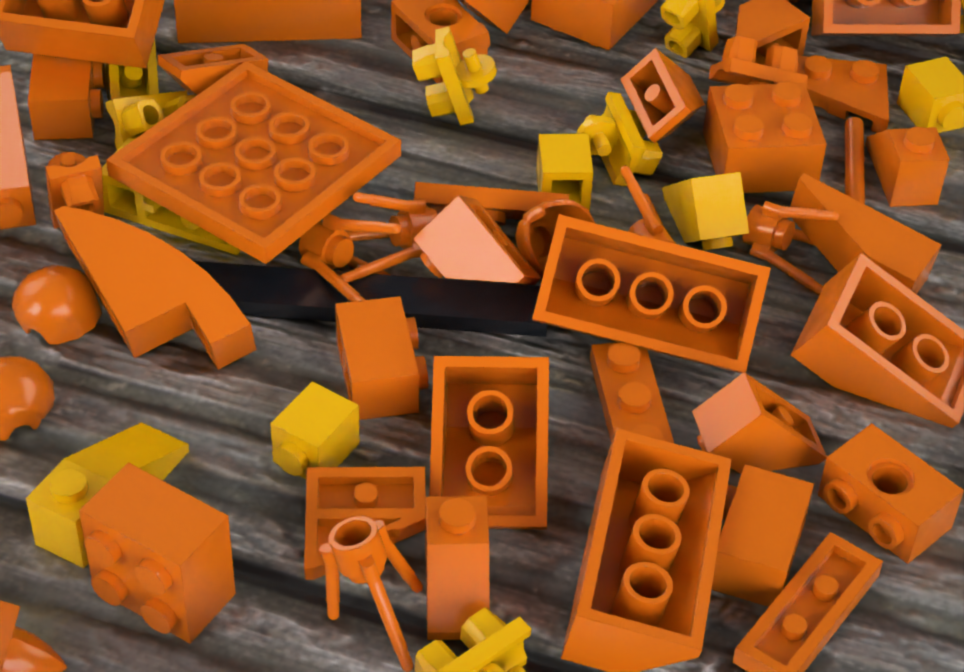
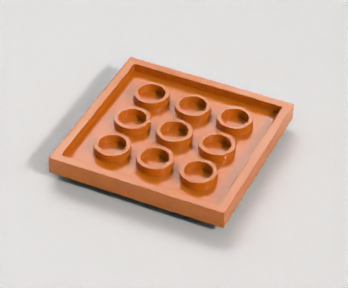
M245 61L107 158L106 164L108 176L267 264L401 156V139Z

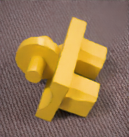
M666 0L660 6L661 17L673 28L664 37L665 47L683 58H688L698 46L711 52L719 43L716 13L723 8L725 0Z
M448 26L435 30L434 44L412 50V66L418 81L437 77L443 78L444 82L425 87V97L431 116L436 117L456 113L461 126L474 123V116L469 105L474 98L472 89H475L477 94L486 93L489 90L488 83L496 76L497 68L492 57L485 54L477 55L474 48L463 51L462 56L464 60H461L451 29Z
M187 90L115 98L105 102L107 112L112 117L115 126L116 151L129 137L136 139L196 95H188Z
M608 91L605 97L606 107L604 113L601 116H587L577 129L576 134L589 135L591 155L601 156L613 185L627 186L620 171L622 166H629L632 173L651 176L658 166L663 153L658 142L653 143L652 141L643 140L646 132L636 111L628 110L622 95Z
M484 607L469 617L461 627L460 640L469 648L468 651L457 657L442 640H434L420 649L415 655L414 671L526 672L522 668L527 663L523 641L531 636L532 629L520 616L506 624Z

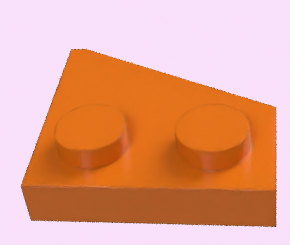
M819 55L810 57L798 56L797 73L808 75L807 91L813 106L820 107L827 113L844 120L849 112L873 121L871 131L876 133L887 130L889 123L887 64L874 63L868 60L829 59Z
M307 467L304 550L305 580H315L325 575V564L319 548L321 545L329 543L328 537L335 525L347 518L366 516L374 521L383 520L389 538L394 544L424 531L426 520L425 467Z

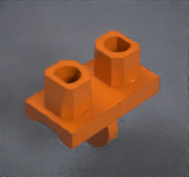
M735 36L728 39L722 61L710 66L709 80L730 85L792 82L805 83L807 88L808 75L797 73V49L786 46L770 47L767 49L765 65L755 63L758 41L749 37Z
M63 152L55 155L48 165L45 166L50 218L54 229L60 228L54 210L62 206L79 208L104 215L102 167L98 155L88 158L75 152Z

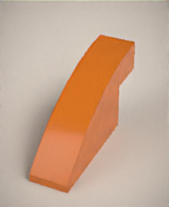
M62 206L54 210L66 243L88 277L94 291L134 359L192 329L217 370L257 350L251 324L231 296L207 271L180 250L149 232L112 217L68 206Z

